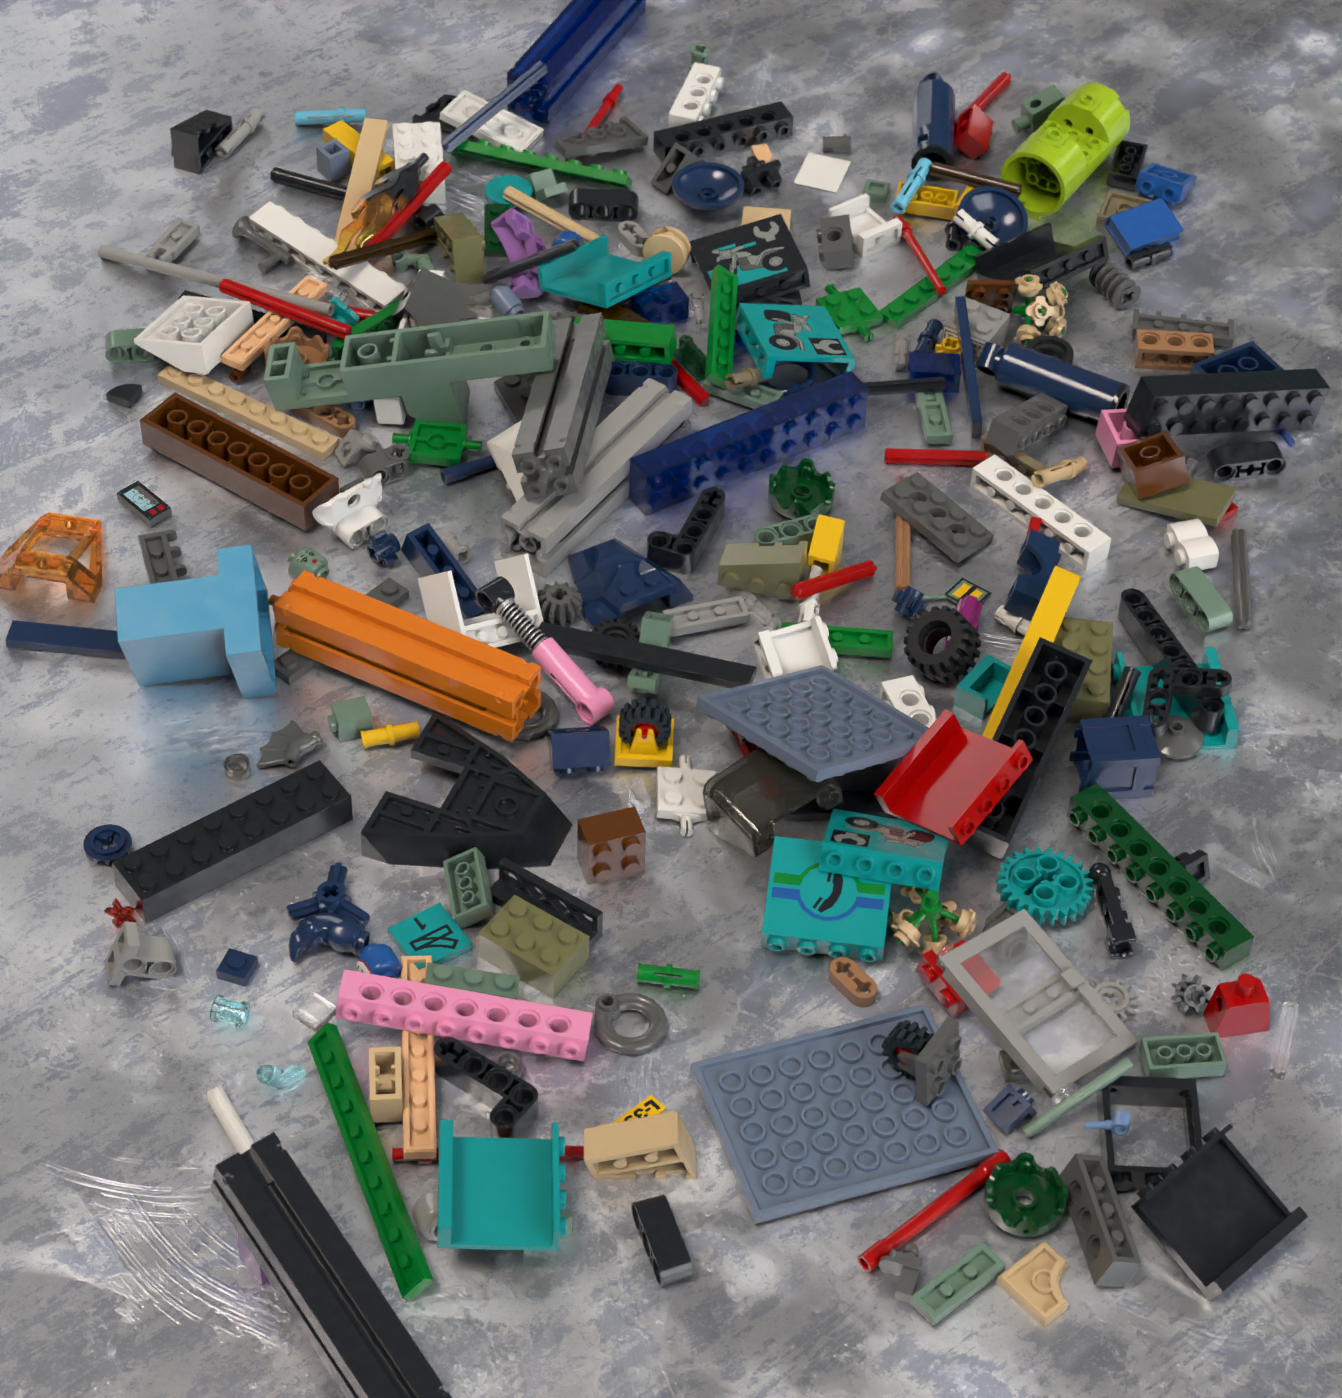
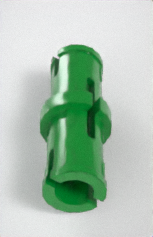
M639 963L636 982L664 985V988L670 989V986L698 990L700 970L674 968L673 964H666L665 967ZM655 974L678 976L682 978L680 979L672 977L655 976Z

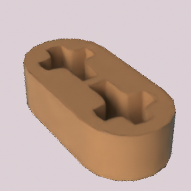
M838 957L830 963L829 981L852 1004L863 1008L869 1007L875 1002L877 984L853 960L846 957Z

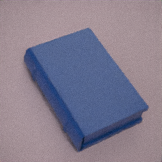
M1162 198L1148 201L1142 205L1109 216L1104 224V227L1124 256L1140 252L1147 246L1155 247L1165 242L1176 241L1180 238L1179 234L1184 231Z

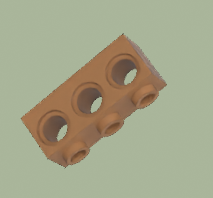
M1137 329L1133 347L1135 368L1191 371L1192 364L1214 356L1212 333Z

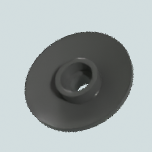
M1170 715L1168 731L1160 737H1154L1160 755L1172 759H1185L1194 756L1200 751L1204 737L1202 731L1198 730L1190 719L1178 715ZM1159 717L1154 719L1153 724H1157Z

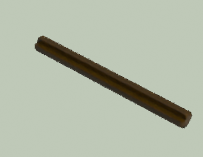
M426 229L335 254L328 258V266L331 269L338 270L431 244L437 241V232Z

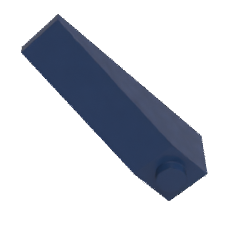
M427 523L407 533L401 551L416 572L425 577L452 571L462 617L469 619L485 613L476 600L475 592L477 588L432 526Z

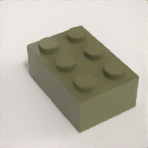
M514 895L478 933V956L510 975L520 976L519 980L554 999L589 960V936Z

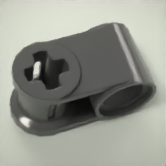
M395 444L383 450L366 454L360 459L358 467L365 479L381 473L382 486L409 477L412 471L411 465L408 463L410 456L409 448L402 444Z

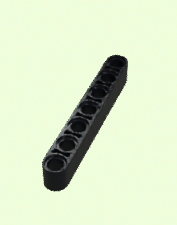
M1138 589L1124 590L1121 593L1117 617L1152 667L1199 668L1146 595ZM1195 679L1183 681L1186 685H1194L1198 682ZM1173 695L1198 730L1204 733H1215L1220 729L1225 705L1221 698Z

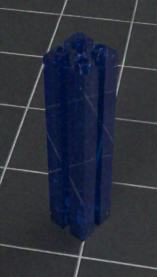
M572 0L514 64V68L507 72L508 87L539 61H542L548 67V73L507 105V111L523 117L530 113L532 120L549 125L553 117H556L637 23L639 17L643 16L646 12V0Z

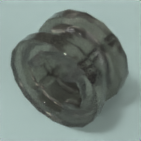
M233 754L224 760L225 775L229 780L240 782L246 780L251 775L250 762L247 756Z

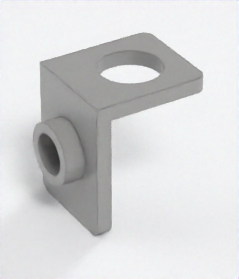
M350 429L335 449V454L342 466L348 467L360 449L374 453L383 450V447L372 434ZM348 443H351V451L345 457L344 449Z

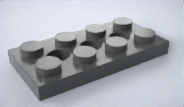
M918 472L882 492L880 497L882 502L956 563L990 544L993 540L994 534Z

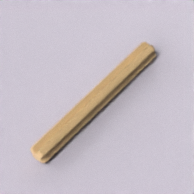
M508 186L503 191V198L561 231L570 230L576 232L581 236L584 244L600 237L597 233L512 186Z

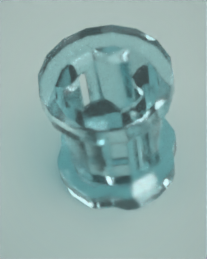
M218 994L211 1006L210 1020L215 1023L219 1020L234 1024L237 1029H243L249 1017L250 1003L246 1001L242 1003L226 1000L224 995Z

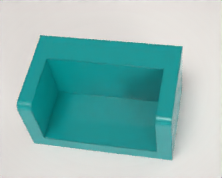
M987 654L957 685L954 705L983 720L994 709L1011 666Z

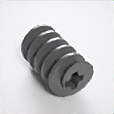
M1110 258L1092 267L1090 270L1089 282L1115 308L1120 310L1129 308L1140 297L1141 288L1138 285L1136 286V283L1127 274H1124L1123 270L1118 268Z

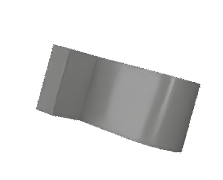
M124 921L104 960L108 985L120 986L125 975L164 979L176 972V962L171 940L164 937L139 935L137 922Z

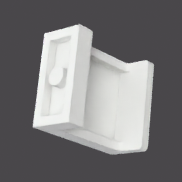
M866 193L836 205L828 211V217L849 214L853 250L861 258L900 243L902 222L899 219L895 218L886 222L869 207L870 196Z
M815 616L809 621L769 632V630L758 632L751 639L764 679L820 665L832 671L837 669L838 656L836 651L830 646L828 627L825 622H822L820 616Z

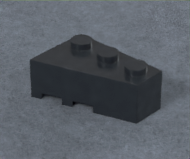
M206 109L170 128L171 156L173 157L174 168L200 175L217 155L216 146L233 130L232 117Z

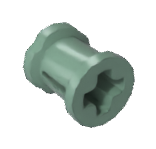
M704 43L692 44L689 50L692 55L689 70H691L694 62L709 65L707 62V56L710 53L709 46Z

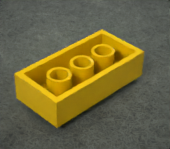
M899 182L896 196L900 192L905 182ZM923 185L918 188L904 213L953 220L958 190Z

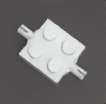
M685 754L679 757L680 768L657 767L656 811L657 818L673 819L681 822L680 834L685 837L687 828V837L693 834L692 823L699 821L715 822L716 782L715 771L691 769V756L687 755L685 761Z

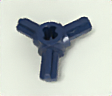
M339 862L330 866L327 881L321 883L317 891L312 892V898L287 906L288 917L292 921L315 914L333 912L351 917L366 927L370 915L351 903L352 899L347 895V888L344 885L348 869Z

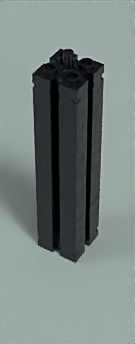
M275 1132L252 1144L250 1149L240 1154L238 1152L215 1165L213 1174L215 1179L211 1184V1193L217 1202L222 1204V1210L346 1398H452L449 1392L443 1389V1383L287 1150L281 1147V1141Z

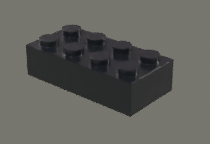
M1122 140L1116 147L1106 185L1135 190L1139 171L1142 170L1146 158L1148 145Z

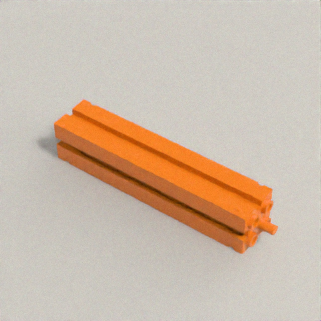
M304 570L297 579H293L288 587V591H285L282 596L272 594L269 598L268 604L273 606L276 621L274 630L276 632L277 645L286 649L291 648L293 652L495 736L500 735L503 739L512 743L523 730L524 721L526 719L530 720L541 706V690L537 689V686L541 683V666L532 662L527 663L520 657L323 577H315L313 573Z

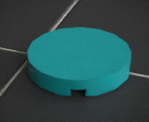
M501 175L490 180L485 187V197L488 199L489 204H509L510 208L518 207L503 198V191L508 186H512L533 198L532 185L528 180L520 176Z

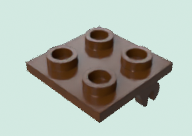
M967 280L964 298L976 300L979 303L1003 312L1011 313L1018 284H1015V281Z

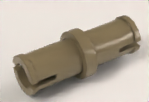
M747 367L742 369L741 372L727 374L725 379L731 380L724 382L727 389L735 390L741 387L752 388L758 383L769 382L772 378H762L757 368Z

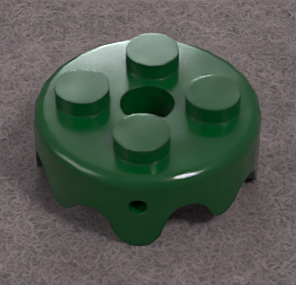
M805 458L794 467L782 465L776 476L770 473L768 499L771 506L778 513L788 518L796 519L813 514L823 515L831 508L834 502L836 483H833L831 474L828 471L823 474L817 472L814 462L809 458Z
M1023 1152L1010 1162H1000L995 1165L990 1177L986 1180L983 1197L985 1210L989 1218L1008 1233L1023 1237L1042 1235L1052 1230L1060 1222L1068 1197V1185H1063L1059 1173L1054 1167L1043 1168L1037 1165L1031 1153ZM1018 1196H1027L1033 1202L1024 1205L1019 1203L1016 1198Z

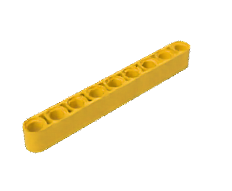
M1055 565L982 736L992 740L1039 638L1054 642L1080 581V575Z

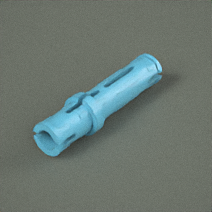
M339 107V109L295 111L296 126L334 124L340 120L345 123L364 122L366 118V108L345 109L344 107ZM337 115H353V117H336V118H334L333 116H337ZM328 116V118L309 119L308 117Z
M920 158L915 168L909 171L907 181L891 203V209L896 214H903L906 207L918 188L924 185L932 165L929 159Z

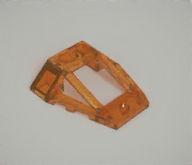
M51 512L41 516L0 558V589L15 591L21 577L65 583L69 600L95 603L103 585L101 520ZM42 536L79 541L68 556L32 550ZM92 543L90 566L88 569L78 560Z

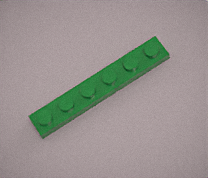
M969 244L935 269L946 288L945 294L976 271L974 256L983 251ZM926 276L879 312L883 315V323L898 330L943 295L937 294Z
M717 265L712 270L705 379L726 390L727 387L724 381L731 379H725V376L733 372L738 276Z

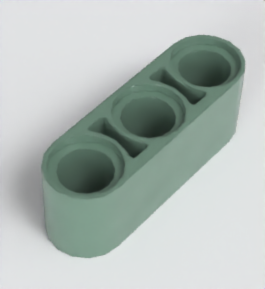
M146 328L113 330L107 333L105 337V356L113 364L164 361L134 343V338Z
M818 514L758 528L754 533L753 543H759L760 546H774L775 542H784V545H799L800 541H808L807 553H809Z
M1198 566L1170 574L1169 584L1173 594L1203 632L1207 633L1232 625L1233 614L1231 608Z

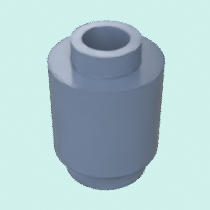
M498 285L490 292L489 303L500 316L518 315L525 312L522 307L523 303L508 285L503 287Z

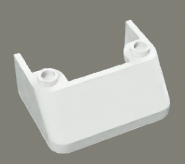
M528 554L494 561L497 576H502L509 581L514 589L516 604L519 605V608H522V612H526L525 615H529L528 619H532V622H535V626L539 628L541 622H543V617ZM452 571L418 578L427 620L495 648L523 641L520 640V636H516L513 629H510L507 622H504L498 614H486L463 620Z

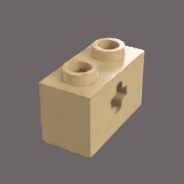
M401 1046L369 1048L370 1115L374 1123L403 1121Z

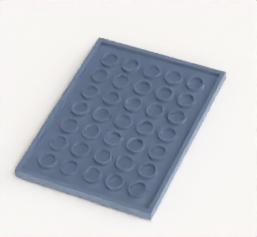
M927 1004L691 1063V1073L754 1224L980 1164L991 1155L999 1152L960 1071L956 1075L950 1076L941 1095L935 1096L930 1104L926 1106L917 1102L916 1080H912L911 1075L908 1077L903 1076L902 1070L897 1072L893 1069L895 1065L893 1063L889 1064L887 1062L888 1056L883 1055V1041L900 1021L909 1020L911 1024L917 1022L919 1023V1028L925 1026L928 1028L927 1033L930 1034L937 1032L939 1028Z

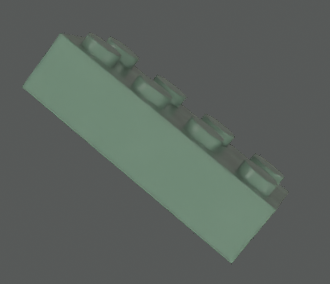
M474 847L443 861L453 920L460 928H465L494 915L495 910L485 857L478 848Z
M1218 1032L1141 1038L1139 1052L1146 1077L1196 1078L1224 1076L1227 1061Z

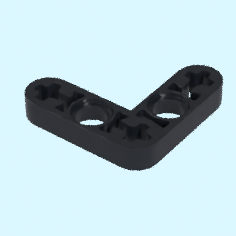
M1169 666L1153 668L1148 674L1142 716H1149L1154 737H1160L1168 731L1173 695L1225 697L1232 691V677L1229 672L1222 669ZM1160 679H1164L1163 688L1158 687ZM1186 679H1195L1198 681L1194 685H1186L1183 683V681ZM1155 698H1162L1166 700V702L1161 705H1155L1151 703V701ZM1154 715L1159 716L1157 724H1153Z

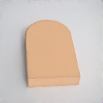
M767 144L751 146L753 156L758 161L764 160L765 163L772 161V154Z

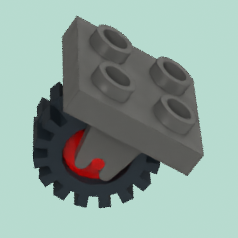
M947 1017L935 1034L927 1033L928 1028L925 1026L919 1028V1023L917 1022L911 1024L909 1020L900 1021L882 1044L884 1049L883 1055L888 1056L887 1062L889 1064L893 1063L895 1065L893 1069L897 1072L902 1070L903 1076L908 1077L911 1075L912 1080H916L917 1102L926 1106L930 1104L935 1096L941 1095L946 1081L951 1075L957 1074L962 1064V1058L960 1057L962 1038L959 1036V1022Z

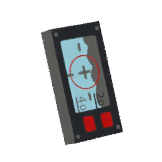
M139 481L117 492V499L150 527L172 515L171 507Z

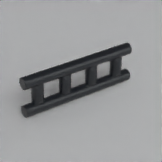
M576 237L486 272V275L482 276L483 284L494 283L577 251L576 248L580 247L579 239Z

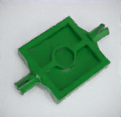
M834 284L826 285L825 291L829 295L816 298L815 306H825L841 335L860 333L866 342L868 340L871 341L874 334L869 328L881 325L883 322V315L860 287L840 292L835 288Z
M415 420L414 428L409 434L393 433L392 444L408 445L410 451L409 463L453 466L461 463L462 455L466 450L482 451V441L467 440V424Z

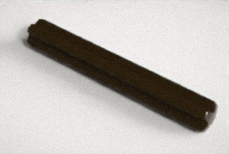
M933 162L930 167L929 174L934 177L976 188L981 186L1000 187L1011 192L1017 198L1020 197L1022 192L1021 184L938 162Z

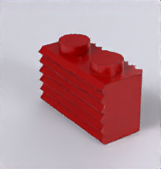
M973 104L959 116L954 145H957V148H960L963 154H967L970 160L983 156L990 148L989 140L993 134L991 129L993 128L994 121Z

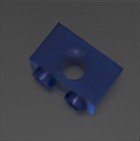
M677 281L632 295L631 311L652 323L670 324L689 318V297Z

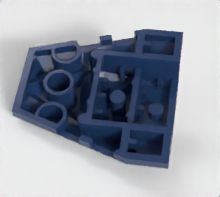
M616 538L568 556L574 585L577 586L578 593L581 594L583 599V618L593 631L596 624L600 626V621L605 620L606 623H609V619L614 618V622H618V618L622 619L623 612L659 598L669 609L693 600V594L678 577Z

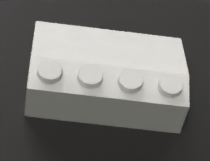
M183 295L134 338V343L184 372H193L196 375L208 374L221 362V355L254 325L251 303L249 301Z

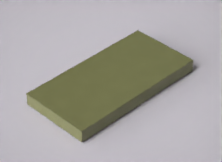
M1188 477L1189 482L1177 488L1167 489L1151 497L1139 499L1126 481L1117 495V504L1185 520L1199 519L1203 524L1217 527L1236 497V488Z

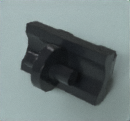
M755 156L747 158V165L742 166L740 175L744 181V189H746L751 197L762 192L763 185L761 183L766 182L771 190L780 187L782 182L779 173L781 163L778 159L765 163L764 160L758 161Z

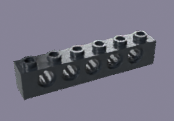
M780 101L654 131L653 151L661 163H663L675 142L698 157L703 158L792 136L793 115L783 102Z

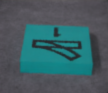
M441 903L388 928V936L404 956H432V963L443 964L472 950V943ZM426 962L414 963L419 970L426 967Z

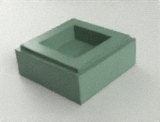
M867 179L862 195L866 193L870 196L869 201L885 204L890 191V183Z

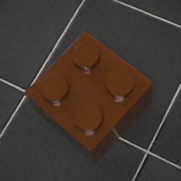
M1167 431L1117 447L1121 473L1139 499L1151 497L1161 491L1174 489L1189 482L1185 457Z
M635 806L578 819L577 860L587 884L605 882L610 879L627 875L631 876L645 871L646 831Z

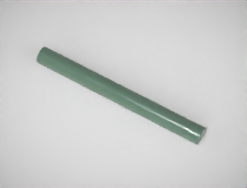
M1128 1057L1124 1058L1022 1127V1131L1028 1139L1133 1069L1132 1062Z

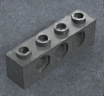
M1040 393L993 418L985 442L1013 455L1020 450H1024L1029 445L1037 443L1040 439L1049 436L1056 430L1062 429L1067 420L1065 414L1068 406L1044 393Z
M1075 1154L1059 1177L1063 1185H1068L1066 1203L1094 1285L1123 1288L1142 1263L1104 1156Z

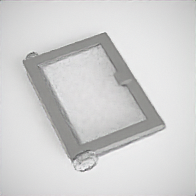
M1025 909L957 948H954L952 944L946 945L937 954L939 959L936 963L943 970L942 976L1038 1091L1042 1092L1044 1090L1054 1106L1081 1088L1077 1082L1138 1043L1136 1037Z

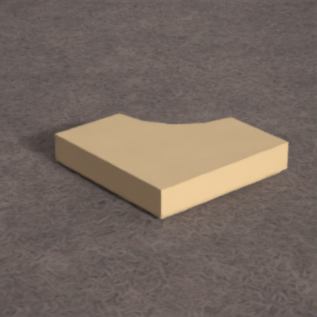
M1045 1241L997 1277L996 1284L1043 1328L1068 1308V1302L1061 1294L1059 1277L1067 1269L1068 1262Z

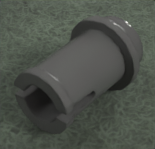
M846 134L844 136H823V151L844 150V153H846V150H851V136H846Z

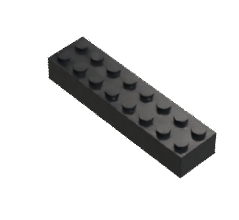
M1317 369L1141 376L1123 418L1137 438L1149 437L1163 431H1167L1170 436L1312 428L1330 391V387Z
M1039 638L992 740L1011 748L1019 739L1024 741L1033 760L1013 783L1009 791L995 805L991 813L985 817L975 832L967 839L966 844L1001 860L1003 859L1093 660L1044 638Z
M318 760L113 861L115 886L143 922L147 924L353 820L351 795L321 760Z

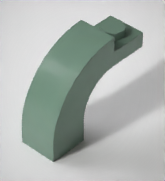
M646 611L642 617L639 642L669 648L674 615ZM632 668L628 675L627 687L639 693L658 694L664 674Z

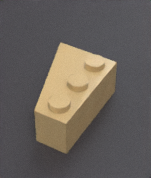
M678 1111L662 1112L654 1116L631 1118L627 1121L600 1124L596 1127L584 1129V1162L594 1179H635V1174H655L656 1179H666V1174H686V1179H697L696 1147Z

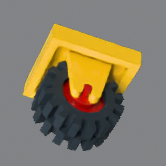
M641 698V702L634 699L631 704L627 702L624 708H621L620 716L617 715L614 766L672 767L674 718L670 714V709L668 707L664 708V703L660 702L657 705L656 699L651 698L650 702H646V698Z

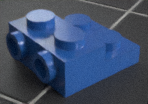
M1152 162L1139 171L1134 189L1141 191L1143 196H1157L1163 198L1165 203L1176 205L1186 198L1187 191L1194 186L1197 176Z

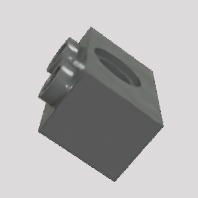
M849 214L820 218L821 228L816 229L818 243H822V246H818L819 260L825 262L826 270L854 267V250Z

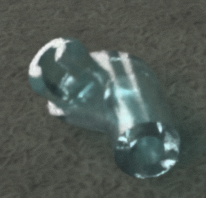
M296 1063L285 1070L272 1065H261L256 1070V1078L260 1083L277 1090H282L306 1076L304 1068L300 1063Z

